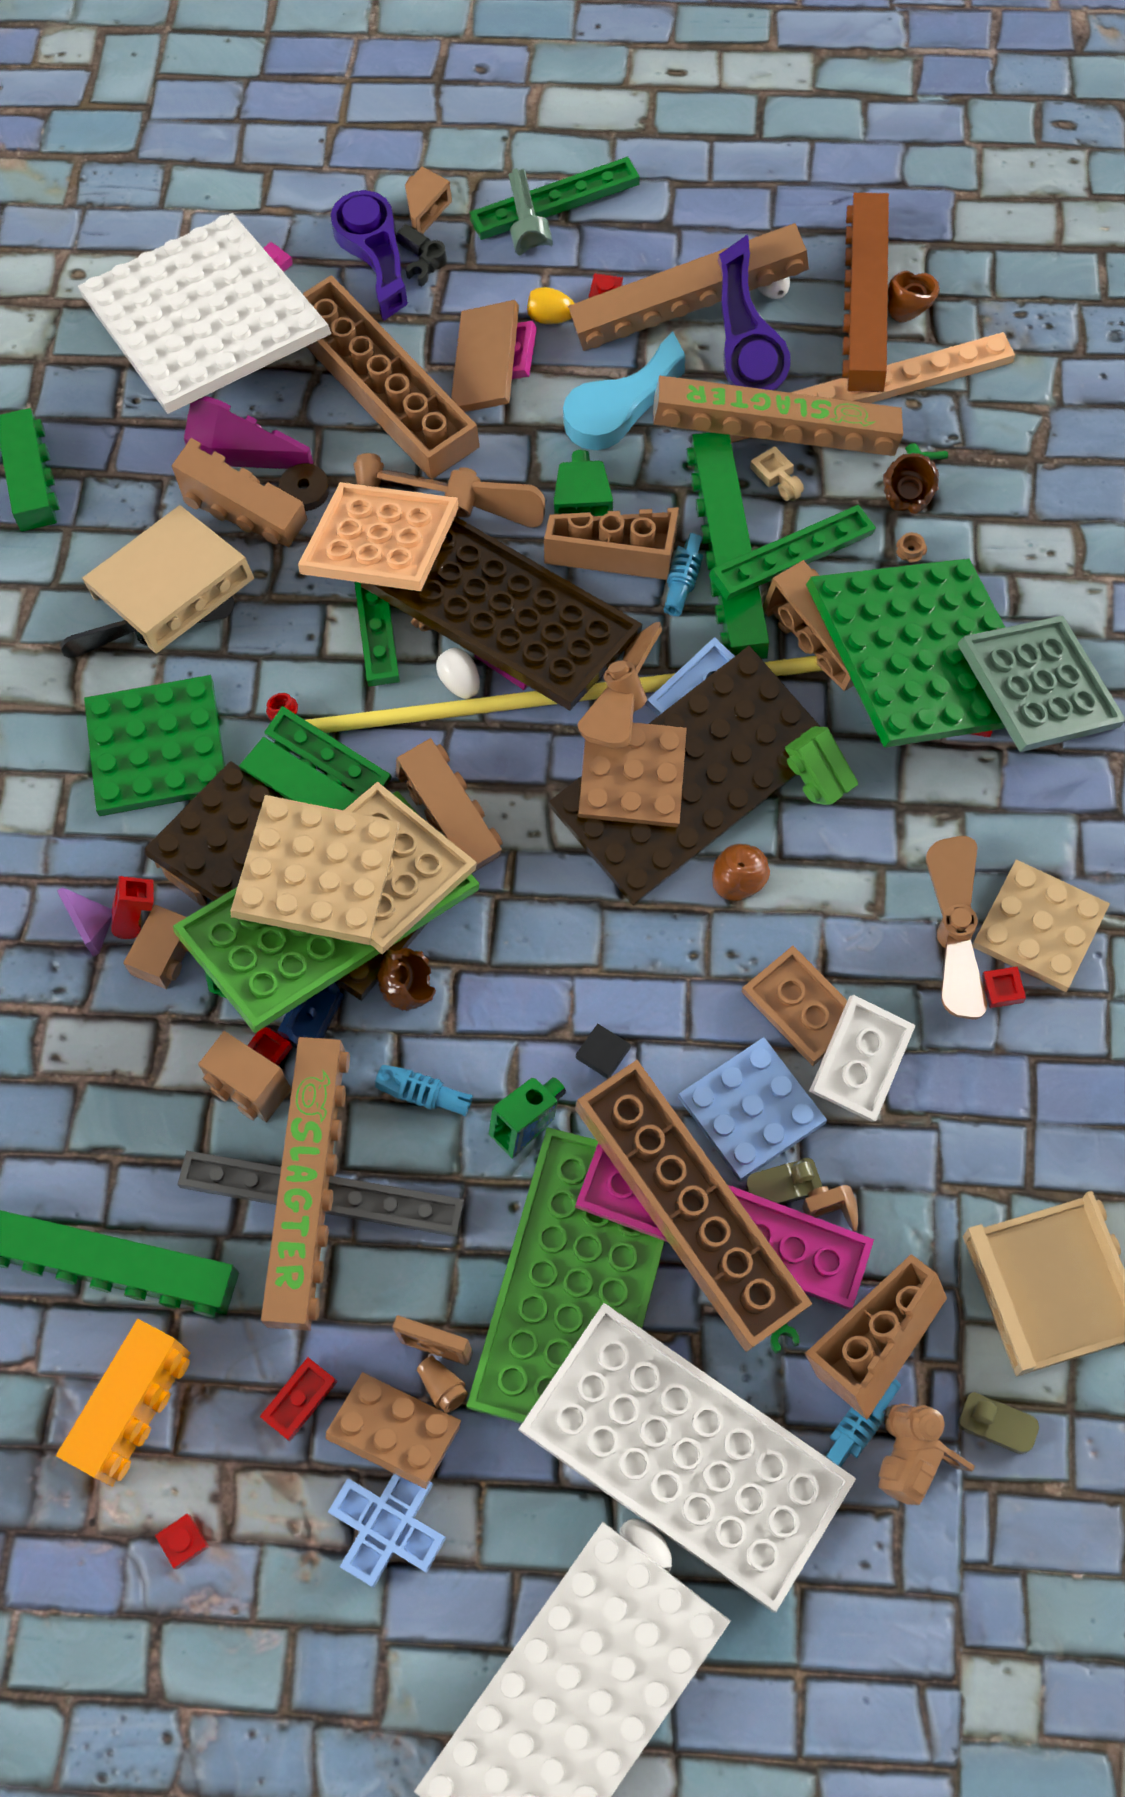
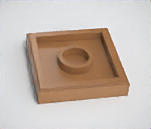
M399 1315L396 1316L392 1328L401 1344L465 1366L469 1365L473 1351L468 1339Z

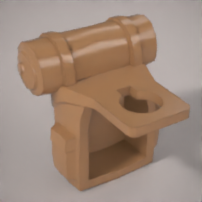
M904 1403L891 1405L885 1409V1428L890 1435L896 1438L893 1445L894 1449L890 1456L884 1457L878 1475L880 1477L878 1488L887 1495L907 1505H920L931 1485L941 1460L956 1469L973 1472L975 1466L950 1450L938 1440L945 1426L943 1416L938 1410L925 1405L914 1407Z

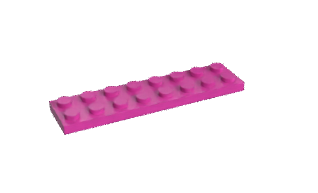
M598 1143L575 1208L668 1242ZM728 1185L805 1294L847 1310L853 1309L874 1239Z

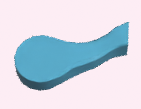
M672 331L665 338L652 359L637 373L615 380L583 383L567 395L563 406V423L565 433L573 443L591 450L607 449L619 443L634 423L654 404L659 375L679 378L685 373L686 356L674 332Z

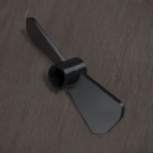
M233 595L197 623L227 618L234 609ZM126 620L71 635L60 643V648L65 657H78L132 632H135L138 641L142 645H148L141 633Z

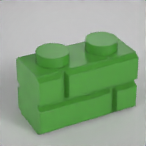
M811 727L800 735V738H796L785 746V750L789 755L787 763L795 774L801 776L805 783L803 791L810 801L831 805L840 799L844 793H848L858 785L859 782L828 727Z

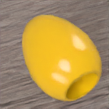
M539 287L532 290L529 294L527 314L531 319L542 324L563 323L572 318L568 306L574 304V301L556 289Z

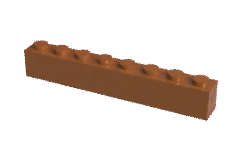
M854 192L853 204L847 205L846 223H851V226H846L845 245H851V248H846L845 266H850V269H845L844 288H850V291H845L844 310H849V314H844L843 333H849V337H843L842 355H848V360L843 359L842 378H848L847 391L884 392L887 373L889 193Z

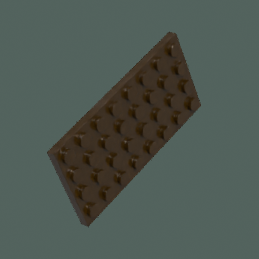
M456 516L421 591L361 583V587L569 711L598 681L608 667L625 651L637 634L641 632L643 625Z
M750 646L746 647L649 723L687 728L680 824L678 827L578 817L581 776L548 802V806L633 906L793 779L797 774L790 769L787 763L789 755L785 750V746L796 738H800V735L811 727H821Z
M230 761L147 845L145 856L212 901H215L238 887L265 795L283 799L287 798L270 787H266L264 783L245 773L238 765ZM428 923L401 939L389 949L396 951L407 948ZM386 951L383 954L376 955L335 983L362 1001L378 982L377 973Z

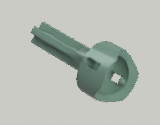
M515 168L508 176L519 221L512 225L510 232L515 253L522 256L523 253L533 247L541 245L552 246L553 240L548 220L535 215L525 170Z

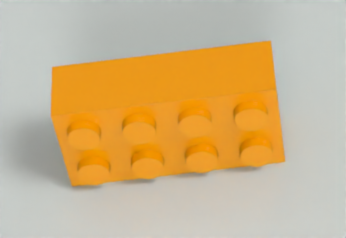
M137 1318L57 1452L56 1457L111 1487L114 1486L116 1480L121 1481L130 1468L131 1461L129 1458L136 1446H142L151 1431L149 1424L155 1413L162 1412L171 1396V1393L168 1392L175 1379L182 1378L190 1364L188 1357L191 1352L175 1338Z

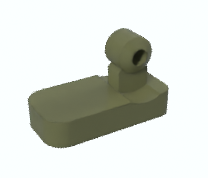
M804 1158L796 1162L755 1172L748 1177L746 1184L747 1192L781 1205L808 1198L807 1194L810 1191L822 1187L816 1165L811 1158Z
M976 1392L970 1393L966 1397L958 1419V1427L961 1430L1017 1454H1025L1033 1448L1039 1431V1423L1033 1416Z

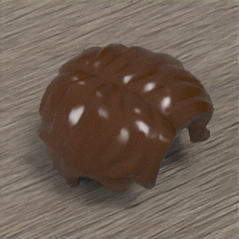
M919 453L903 454L896 461L892 462L886 473L883 474L884 493L890 507L896 511L908 509L912 514L921 512L939 490V473L935 462Z
M402 948L396 951L388 949L384 954L377 973L380 992L383 994L384 1000L391 1007L402 1011H409L432 1001L436 990L435 987L430 986L429 974H431V968L428 966V958L424 956L422 951H414L410 948Z

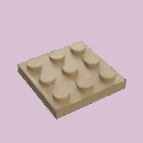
M1016 859L972 946L1012 967L1018 966L1019 970L1067 992L1110 903Z

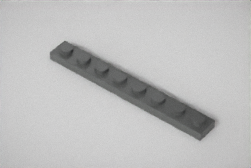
M186 1150L177 1185L182 1189L276 1205L281 1167ZM330 1176L328 1189L333 1190V1203L331 1211H326L325 1214L458 1237L465 1205L464 1199Z

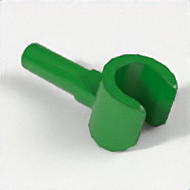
M916 443L909 444L905 448L907 454L919 453L929 457L930 460L948 458L947 451L921 452Z

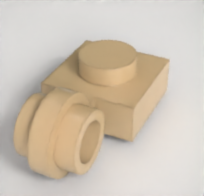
M775 446L750 461V469L768 488L778 482L780 483L778 491L785 501H795L800 498L801 493L804 491V486L797 476H789L793 474L794 465Z

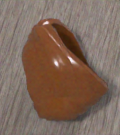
M907 270L896 274L888 285V312L891 317L898 322H907L921 315L931 307L940 292L938 281L931 274L927 273L914 275Z
M735 844L727 847L716 858L712 871L715 891L719 896L730 901H739L759 892L770 876V868L766 856L757 847L748 844Z

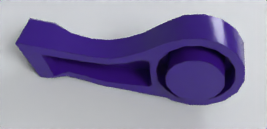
M368 190L353 191L342 196L334 204L331 211L334 239L342 249L362 259L375 272L380 314L382 320L385 321L408 304L406 287L401 277L400 254L396 243V229L392 206L385 197L377 192Z
M746 235L720 253L717 260L722 274L721 308L726 337L723 352L724 372L730 385L776 391L784 383L789 372L790 352L786 342L763 320L751 300L748 287L750 250L749 237Z

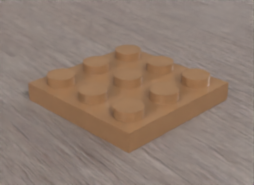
M633 722L631 743L624 748H609L591 743L585 739L578 817L678 827L680 824L687 728Z

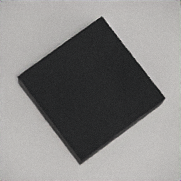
M597 1023L576 1053V1059L609 1079L630 1050L631 1044Z

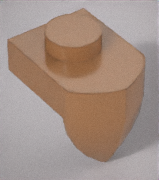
M843 1185L831 1190L828 1189V1186H823L807 1194L808 1198H805L802 1206L805 1214L817 1218L841 1209L852 1231L857 1230L858 1208L850 1186Z

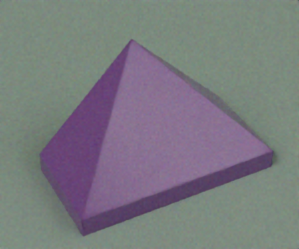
M66 888L58 889L57 892L84 944L92 956H96L100 953L110 927L112 909Z

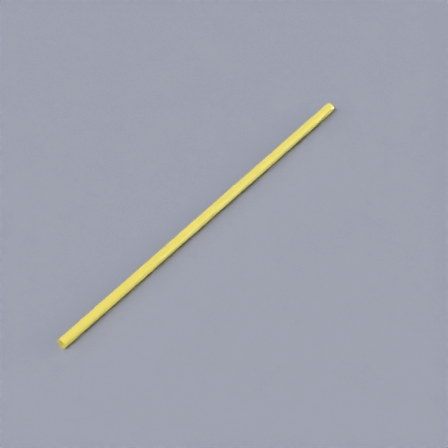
M816 655L764 662L776 676L823 671L817 665ZM675 673L640 677L644 692H656ZM606 682L595 683L580 701L598 699L607 688ZM528 691L306 719L305 721L324 733H333L555 705L557 703L537 691Z

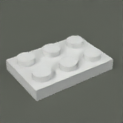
M855 995L849 996L809 1092L871 1122L876 1121L916 1025Z

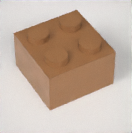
M226 1031L222 1032L198 1063L205 1075L202 1079L211 1086L209 1090L225 1102L229 1098L239 1105L237 1109L251 1120L259 1117L267 1123L292 1090L279 1066Z

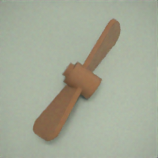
M466 467L453 470L448 483L392 470H380L377 473V478L442 491L445 492L444 496L458 498L456 517H470L474 506L526 527L535 528L542 524L545 516V497L537 487L526 484L481 482L480 478L476 476L477 473Z
M660 622L653 623L637 634L631 644L625 649L623 660L612 663L605 671L604 680L607 688L578 722L580 734L587 741L609 748H624L631 743L633 713L642 708L647 702L638 672L662 631Z
M956 836L935 842L927 852L926 864L942 913L937 938L939 943L946 948L941 1001L944 1008L953 1016L976 1020L981 1018L987 1010V1001L971 942L978 924L977 915L971 908L978 847L975 840L971 837Z

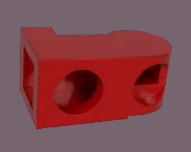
M119 876L112 904L111 925L112 934L117 938L133 939L140 933L141 911H152L154 903L153 880Z

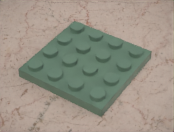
M1064 616L963 636L958 642L960 650L1019 752L1120 728L1125 723L1124 715Z

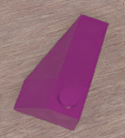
M204 396L190 403L184 435L185 444L188 443L190 438L195 439L201 443L199 449L209 455H212L214 451L226 457L224 462L230 467L288 469L302 463L314 465L310 447L278 430H273L271 433L264 430L257 424V419L249 415L246 419L230 412L231 406L225 402Z

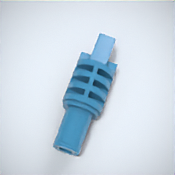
M690 533L684 548L678 546L667 579L670 589L663 609L668 615H681L687 594L695 587L704 556L698 553L702 536Z
M382 1065L375 1079V1088L399 1100H406L408 1103H415L430 1110L440 1107L466 1117L473 1099L471 1094L445 1087L440 1079H433L431 1076H424L422 1073H415L409 1069Z
M896 1379L893 1380L868 1420L852 1407L849 1409L830 1436V1439L835 1444L826 1455V1458L837 1466L842 1467L850 1454L856 1458L859 1457L884 1422L885 1414L883 1412L901 1387V1384Z

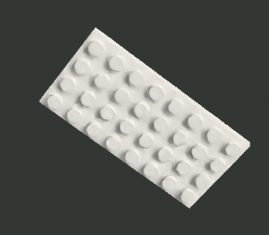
M605 1303L596 1313L518 1429V1431L773 1613L777 1612L856 1480L854 1476Z
M602 1522L414 1792L420 1797H611L731 1621L610 1526Z

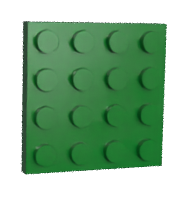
M211 675L84 697L95 804L99 817L192 800L225 767L214 683Z

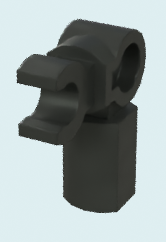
M404 224L397 232V243L419 256V261L412 262L407 266L406 275L408 279H411L413 275L420 273L417 280L418 285L422 287L428 282L430 273L446 265L447 255L445 246L441 241H431L408 224Z

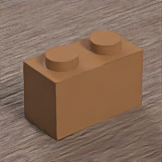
M154 905L123 962L132 976L164 989L168 988L171 981H175L178 978L182 969V960L188 949L175 935L173 925L185 919L186 916Z

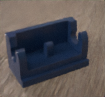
M334 982L287 1012L278 1029L279 1035L291 1042L295 1048L298 1046L299 1037L323 1039L344 998V994L340 992L338 985Z

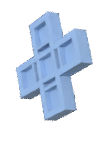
M393 1474L382 1495L379 1497L348 1478L328 1511L329 1514L359 1531L340 1568L374 1588L395 1553L427 1573L446 1537L415 1519V1516L434 1484L430 1482L427 1488L424 1489Z

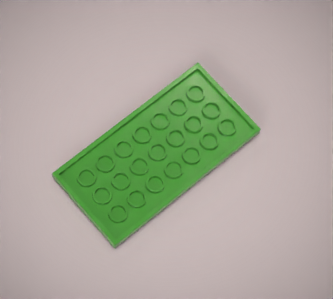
M398 791L393 793V795L417 813ZM470 874L398 941L477 892L480 883ZM237 887L173 925L175 935L254 1033L380 954L371 945L232 918L231 907Z
M549 1127L546 1128L466 1406L467 1409L522 1424L603 1303L643 1329L665 1241L575 1208L598 1145L595 1139Z

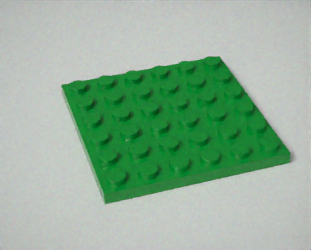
M970 558L812 576L806 586L884 748L1006 728L958 646V642L963 636L1005 628Z

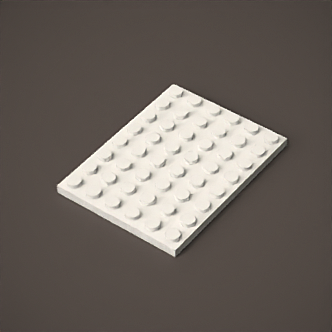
M233 213L222 215L212 223L203 227H197L178 239L169 240L163 246L150 252H144L138 258L125 264L116 265L112 270L100 276L91 277L85 283L78 286L82 297L167 414L331 334L328 323Z

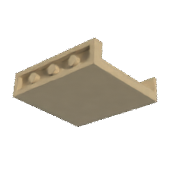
M181 505L82 577L93 599L97 601L101 598L141 633L148 647L155 654L255 579L245 556Z
M1092 1191L1087 1192L1080 1199L991 1226L983 1227L980 1224L970 1227L963 1235L964 1242L1016 1377L1125 1343V1269L1119 1257L1121 1255V1248L1116 1236L1110 1234L1106 1226L1107 1215L1104 1205L1100 1200L1095 1199Z

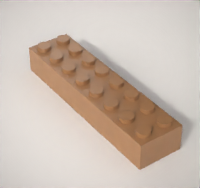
M332 275L302 293L328 323L331 332L330 335L306 346V348L430 479H434L480 447L476 423Z
M635 1060L577 1099L576 1112L745 1352L752 1349L813 1304L638 1060Z

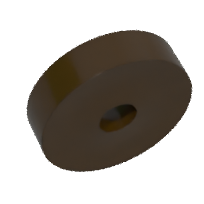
M302 463L294 465L283 473L279 481V489L302 501L305 511L320 507L329 495V483L325 472L313 464Z

